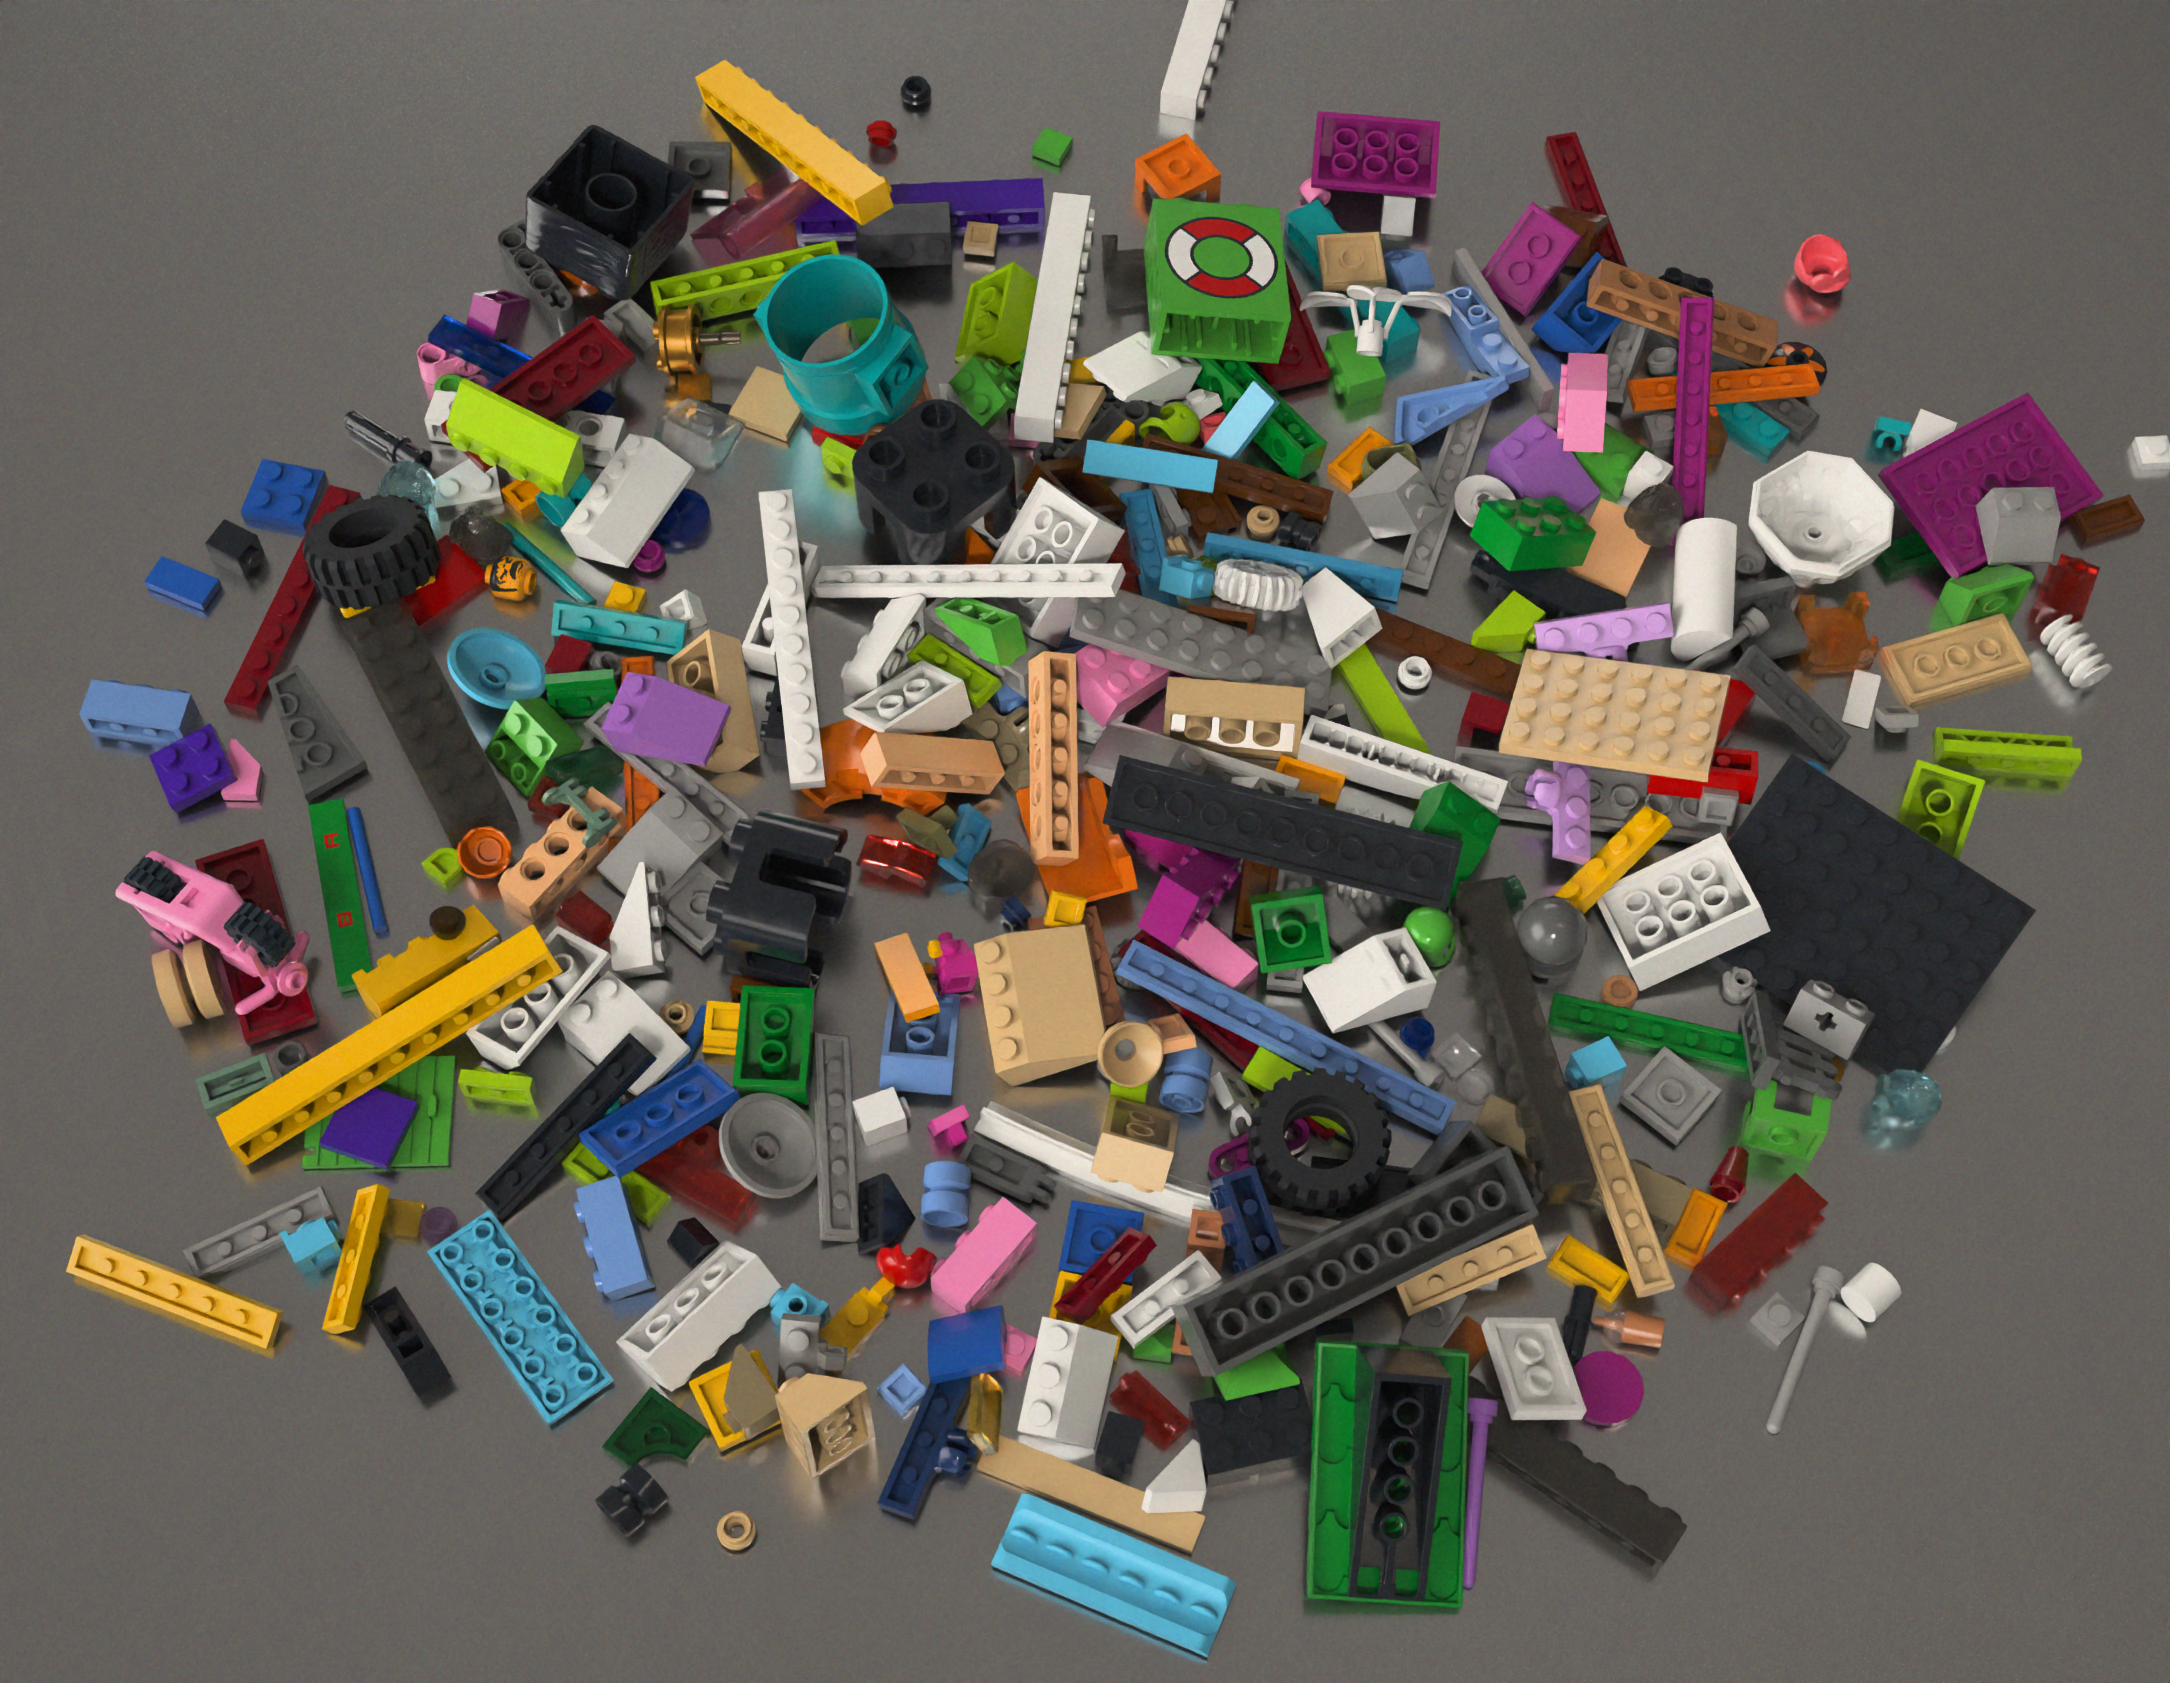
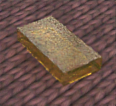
M989 1373L972 1376L967 1437L986 1456L998 1453L1003 1392L1002 1387Z

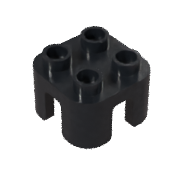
M933 399L918 404L866 441L854 454L852 470L859 519L871 534L877 533L886 526L885 518L893 525L896 531L898 557L903 565H964L966 562L965 531L970 525L984 516V529L997 540L1010 530L1017 517L1015 464L1012 455L962 407L951 401Z
M761 809L754 821L742 818L737 821L729 846V859L739 862L731 883L721 880L715 882L709 896L706 911L707 922L717 924L713 952L714 954L725 956L729 972L787 987L814 988V990L817 988L825 968V960L822 952L807 947L808 933L812 919L836 924L842 918L851 884L852 865L850 860L834 855V853L842 852L843 846L848 839L846 829L766 809Z

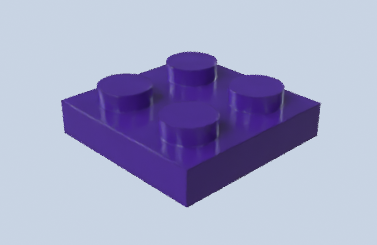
M211 723L149 755L169 805L176 813L238 781L219 735Z

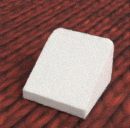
M686 589L660 605L663 617L688 621L687 630L707 624V618L700 598Z

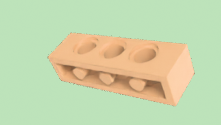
M592 786L588 789V794L582 801L594 813L601 808H605L610 813L609 818L614 817L618 821L617 825L603 835L596 845L586 848L582 844V840L586 835L587 829L582 831L577 829L587 825V822L570 806V809L561 818L555 819L550 824L547 833L537 843H532L526 849L523 858L514 867L508 868L500 878L498 887L502 899L534 923L608 846L609 838L616 837L626 827L623 808ZM558 850H567L564 854L554 855ZM536 874H543V876L540 879H530L532 876Z

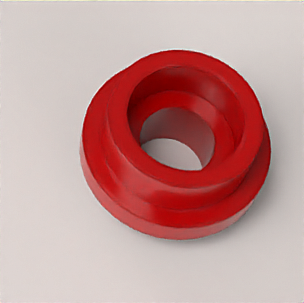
M877 120L867 126L866 134L869 136L868 141L871 144L888 147L892 145L893 140L897 137V130L892 127L891 123Z

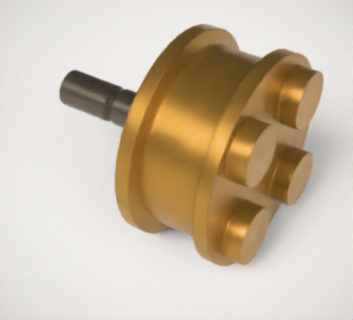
M689 304L687 309L671 310L669 305H663L658 312V321H653V336L655 341L659 340L660 352H657V368L659 372L664 371L667 377L674 376L676 371H691L693 375H700L703 370L704 346L741 344V331L703 333L701 316L696 304Z

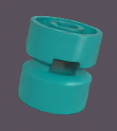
M581 473L565 499L556 494L548 495L540 491L535 496V500L539 509L555 526L563 528L593 484Z

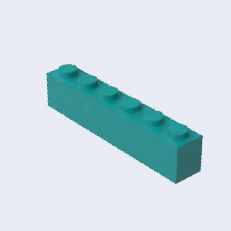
M1317 199L1286 214L1284 234L1321 281L1316 246L1317 235L1344 234L1347 231L1342 230L1338 226L1332 212L1329 209H1325ZM1347 291L1332 292L1344 294L1347 298H1351L1347 295ZM1355 299L1358 301L1356 308L1360 326H1362L1363 320H1368L1370 300ZM1376 301L1375 320L1382 322V328H1384L1396 302ZM1403 305L1400 306L1388 333V340L1383 339L1382 355L1379 357L1385 365L1417 350L1421 333L1420 326L1415 318L1407 314ZM1340 306L1353 322L1350 307Z

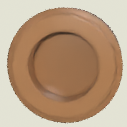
M1621 974L1609 977L1601 990L1603 1003L1627 1009L1633 1007L1638 997L1636 983L1630 977Z

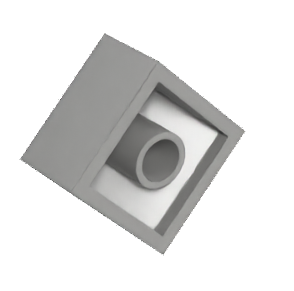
M1398 452L1348 494L1353 506L1374 539L1419 533L1443 512L1421 470Z
M2054 487L1992 488L1975 506L1988 565H2049L2052 563L2061 519Z

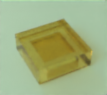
M388 1198V1211L383 1219L380 1232L382 1237L419 1241L427 1209L425 1202Z

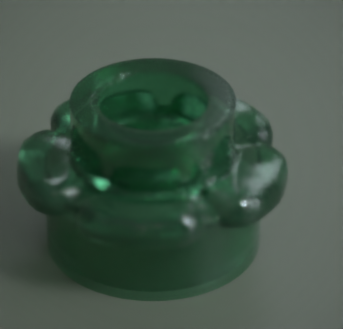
M1514 874L1507 878L1503 876L1499 878L1500 885L1496 886V892L1504 905L1510 903L1512 907L1517 908L1519 902L1526 899V893L1521 882Z

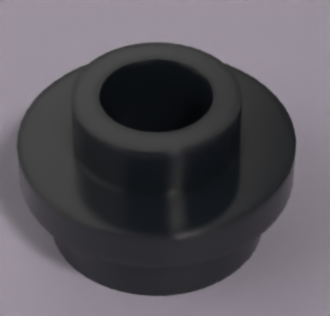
M911 76L904 81L901 87V97L908 104L920 105L927 102L931 97V87L923 77Z

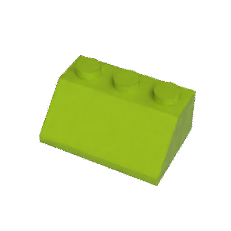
M1012 262L971 283L954 359L961 363H967L975 355L985 360L990 358L1004 367L1022 359V351L1027 347L1038 279L1016 262Z

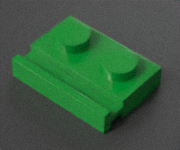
M614 669L545 674V687L547 688L549 705L561 718L594 715L608 701L613 704L618 693Z

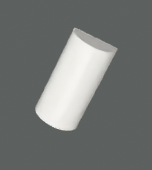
M1719 518L1691 520L1683 524L1676 533L1672 606L1674 637H1671V652L1678 660L1684 663L1733 638L1737 525Z

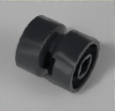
M634 1463L619 1477L620 1485L618 1487L610 1485L595 1499V1503L604 1515L626 1537L631 1536L644 1523V1515L646 1513L654 1514L669 1500V1497L657 1481L638 1463ZM627 1495L636 1504L632 1509L623 1502L624 1497Z

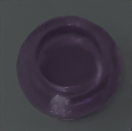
M445 1207L429 1209L420 1221V1230L423 1237L427 1241L436 1244L454 1234L458 1228L455 1214Z

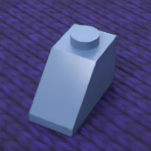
M1394 248L1383 254L1388 288L1397 290L1402 295H1407L1408 292H1425L1436 286L1424 250Z

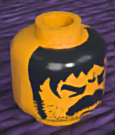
M500 555L494 564L487 566L485 583L490 585V591L495 597L523 601L527 595H532L535 590L537 571L532 568L530 561L527 559Z

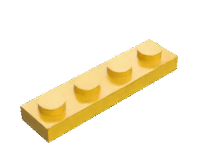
M1645 805L1554 896L1571 900L1582 910L1584 915L1673 827L1669 818Z
M375 1184L357 1190L322 1327L324 1331L338 1334L353 1330L361 1318V1304L365 1289L371 1279L370 1268L373 1256L380 1244L379 1232L382 1220L388 1211L387 1200L390 1188Z

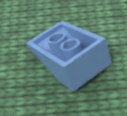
M890 988L881 1052L879 1089L885 1090L894 1087L897 1092L951 1095L961 994L949 993L939 995L938 992H934L939 1003L940 1012L906 1023Z

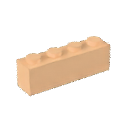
M875 732L860 753L871 787L989 795L1005 774L993 741Z

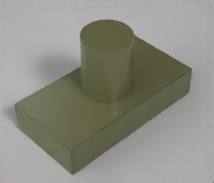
M944 805L929 818L908 808H905L896 816L911 842L946 860L957 852L946 832L958 821L956 814L949 806Z

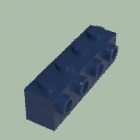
M1256 1166L1210 1181V1201L1214 1209L1219 1210L1224 1223L1221 1225L1223 1239L1228 1246L1232 1247L1236 1258L1233 1262L1235 1274L1284 1251Z

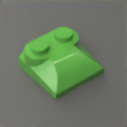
M1605 423L1603 453L1571 451L1594 484L1617 498L1624 491L1629 471L1644 452L1648 451L1654 455L1652 450Z
M1284 1342L1217 1376H1213L1225 1401L1300 1384L1299 1376L1285 1349Z

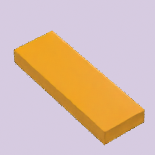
M903 933L874 943L875 952L905 1022L908 1023L939 1013V1003L908 934Z

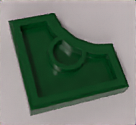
M650 1387L603 1444L602 1448L628 1469L634 1463L642 1465L656 1458H675L688 1464L709 1438L711 1432Z

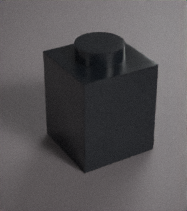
M226 519L221 522L205 542L214 563L243 577H246L252 568L260 564L264 554L256 534Z
M1108 1411L1096 1451L1095 1465L1101 1466V1470L1109 1475L1123 1476V1473L1132 1475L1145 1432V1421Z

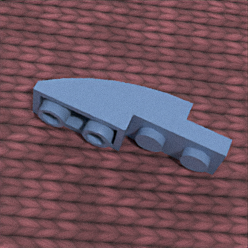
M1469 284L1442 293L1449 298L1452 304V312L1449 317L1452 326L1481 373L1492 377L1506 375L1509 384L1529 377V366L1499 331L1498 318Z

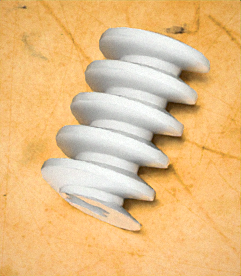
M2065 615L2048 625L2041 633L2040 640L2043 645L2048 646L2047 650L2050 655L2055 656L2057 665L2062 666L2064 675L2070 677L2069 682L2071 685L2077 688H2086L2099 682L2113 667L2110 663L2102 666L2099 665L2105 659V655L2098 653L2092 656V653L2098 647L2097 644L2093 642L2085 645L2084 643L2089 640L2090 634L2088 632L2077 634L2083 627L2082 623L2079 621L2070 624L2073 615Z

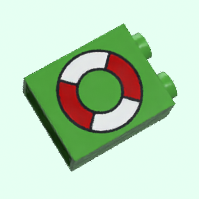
M1153 198L1143 244L1151 355L1279 364L1291 321L1279 208L1257 207L1247 203L1232 205L1195 202L1185 198H1174L1171 200Z

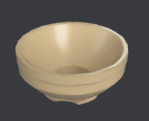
M1134 1020L1123 1021L1110 1027L1104 1033L1098 1046L1097 1058L1101 1070L1110 1081L1123 1087H1136L1151 1080L1158 1072L1163 1060L1164 1049L1159 1035L1153 1028ZM1121 1040H1131L1133 1043L1131 1055L1124 1059L1117 1058L1115 1054L1116 1045Z

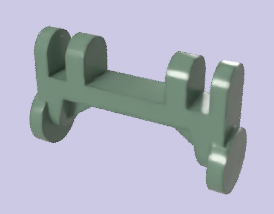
M573 777L559 787H552L547 790L542 797V802L546 806L559 803L571 805L587 822V832L582 840V844L586 848H591L600 841L603 835L611 831L618 821L614 817L609 818L610 813L605 808H601L594 813L582 801L588 794V790L583 785L578 786L579 781Z

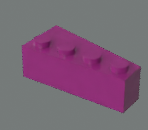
M1194 847L1190 854L1187 853L1183 856L1180 864L1175 863L1169 872L1166 871L1162 875L1140 919L1138 927L1173 949L1182 938L1188 941L1197 929L1199 922L1203 924L1213 906L1217 907L1227 890L1230 891L1236 884L1241 874L1237 871V868L1242 859Z

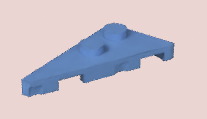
M1506 375L1397 397L1394 444L1400 445L1409 442L1413 446L1509 390V382Z

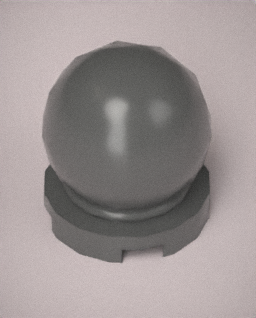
M1553 895L1536 899L1523 911L1518 921V928L1513 936L1512 956L1516 965L1527 976L1531 977L1533 974L1539 978H1548V982L1564 979L1573 973L1582 957L1583 948L1588 938V927L1582 910L1571 900Z

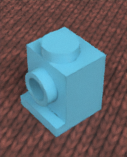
M1185 554L1163 557L1159 590L1188 599L1211 596L1214 585L1213 569L1203 567L1201 561L1189 559V556Z
M323 1217L318 1220L307 1221L300 1225L296 1232L291 1235L286 1230L279 1233L303 1276L341 1256L342 1250L337 1242L344 1238L333 1219L327 1223Z
M794 1283L787 1290L780 1288L774 1294L769 1305L773 1308L770 1312L772 1322L781 1327L783 1313L820 1316V1330L831 1317L828 1303L818 1300ZM796 1303L803 1307L799 1312L791 1311Z

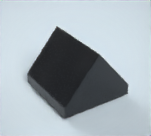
M695 1217L678 1221L667 1240V1243L691 1268L720 1244Z

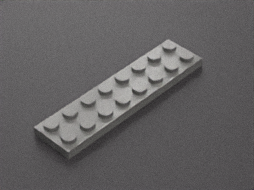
M1118 589L1115 597H1075L1069 635L1071 638L1197 679L1224 680L1240 683L1254 682L1264 685H1289L1305 688L1304 713L1324 718L1328 712L1332 669L1328 667L1322 655L1255 633L1250 634L1246 630L1200 615L1190 614L1185 610Z
M1461 746L1455 747L1453 763L1508 781L1498 811L1494 813L1500 819L1553 825L1551 815L1544 811L1532 809L1525 802V796L1535 798V796L1525 793L1529 776L1534 774L1538 768L1553 772V761L1502 754L1499 751ZM1590 766V830L1617 834L1646 805L1667 816L1673 825L1661 838L1662 840L1697 844L1721 832L1727 842L1726 825L1697 822L1700 799L1647 793V774Z

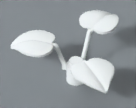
M1364 285L1349 286L1347 288V295L1351 298H1347L1346 295L1340 293L1309 292L1304 296L1300 305V311L1324 306L1350 307L1355 328L1354 337H1358L1356 353L1373 357L1382 355L1383 339L1388 340L1389 330L1401 305L1435 309L1447 314L1449 317L1452 312L1451 301L1440 293L1408 292L1407 295H1402L1401 292L1385 287L1371 288ZM1355 299L1370 300L1368 320H1363L1362 326H1360L1356 308L1358 301ZM1376 301L1396 302L1384 328H1382V322L1375 320Z

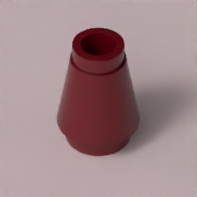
M1736 1146L1728 1148L1727 1153L1710 1179L1711 1193L1714 1197L1728 1203L1737 1202L1745 1194L1749 1153L1745 1149Z

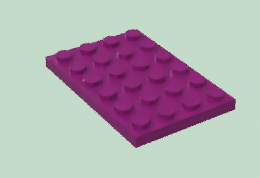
M2028 392L1883 468L1878 474V477L1951 578L1954 577L1955 579L1968 574L1988 562L1975 506L1992 488L2054 487L2061 515L2060 522L2071 517L2076 512L2095 504L2104 496Z

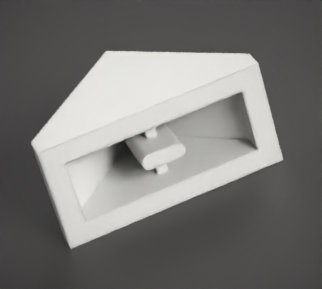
M1192 1439L1146 1488L1142 1510L1146 1513L1194 1512L1202 1510L1207 1489L1200 1446L1197 1441Z

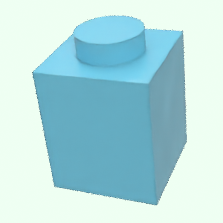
M1607 1036L1571 1053L1566 1066V1075L1574 1088L1580 1089L1601 1084L1602 1088H1606L1622 1080L1627 1065L1610 1037Z

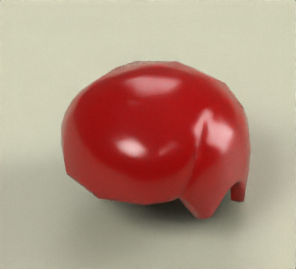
M897 1244L894 1248H880L875 1259L880 1274L888 1282L897 1287L910 1289L917 1288L927 1281L938 1258L934 1253L922 1247L917 1248L911 1255H905L901 1250V1245Z

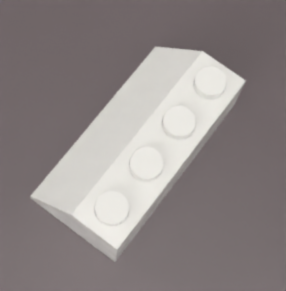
M629 433L560 531L576 556L628 568L694 474L695 469L656 439Z
M556 926L544 941L563 972L470 1028L466 1034L480 1055L506 1070L520 1066L611 958L609 952Z
M724 1240L621 1336L616 1343L656 1383L672 1392L675 1388L684 1385L699 1365L714 1357L719 1350V1346L731 1335L740 1332L745 1327L747 1320L758 1309L766 1307L771 1302L774 1294L781 1288V1285L756 1254L728 1240Z

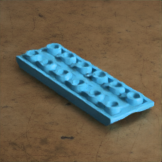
M490 1209L427 1251L440 1273L549 1425L555 1423L580 1403L613 1382L612 1377Z
M1021 1494L991 1563V1566L1205 1657H1208L1237 1585V1583L1224 1575L1030 1494Z

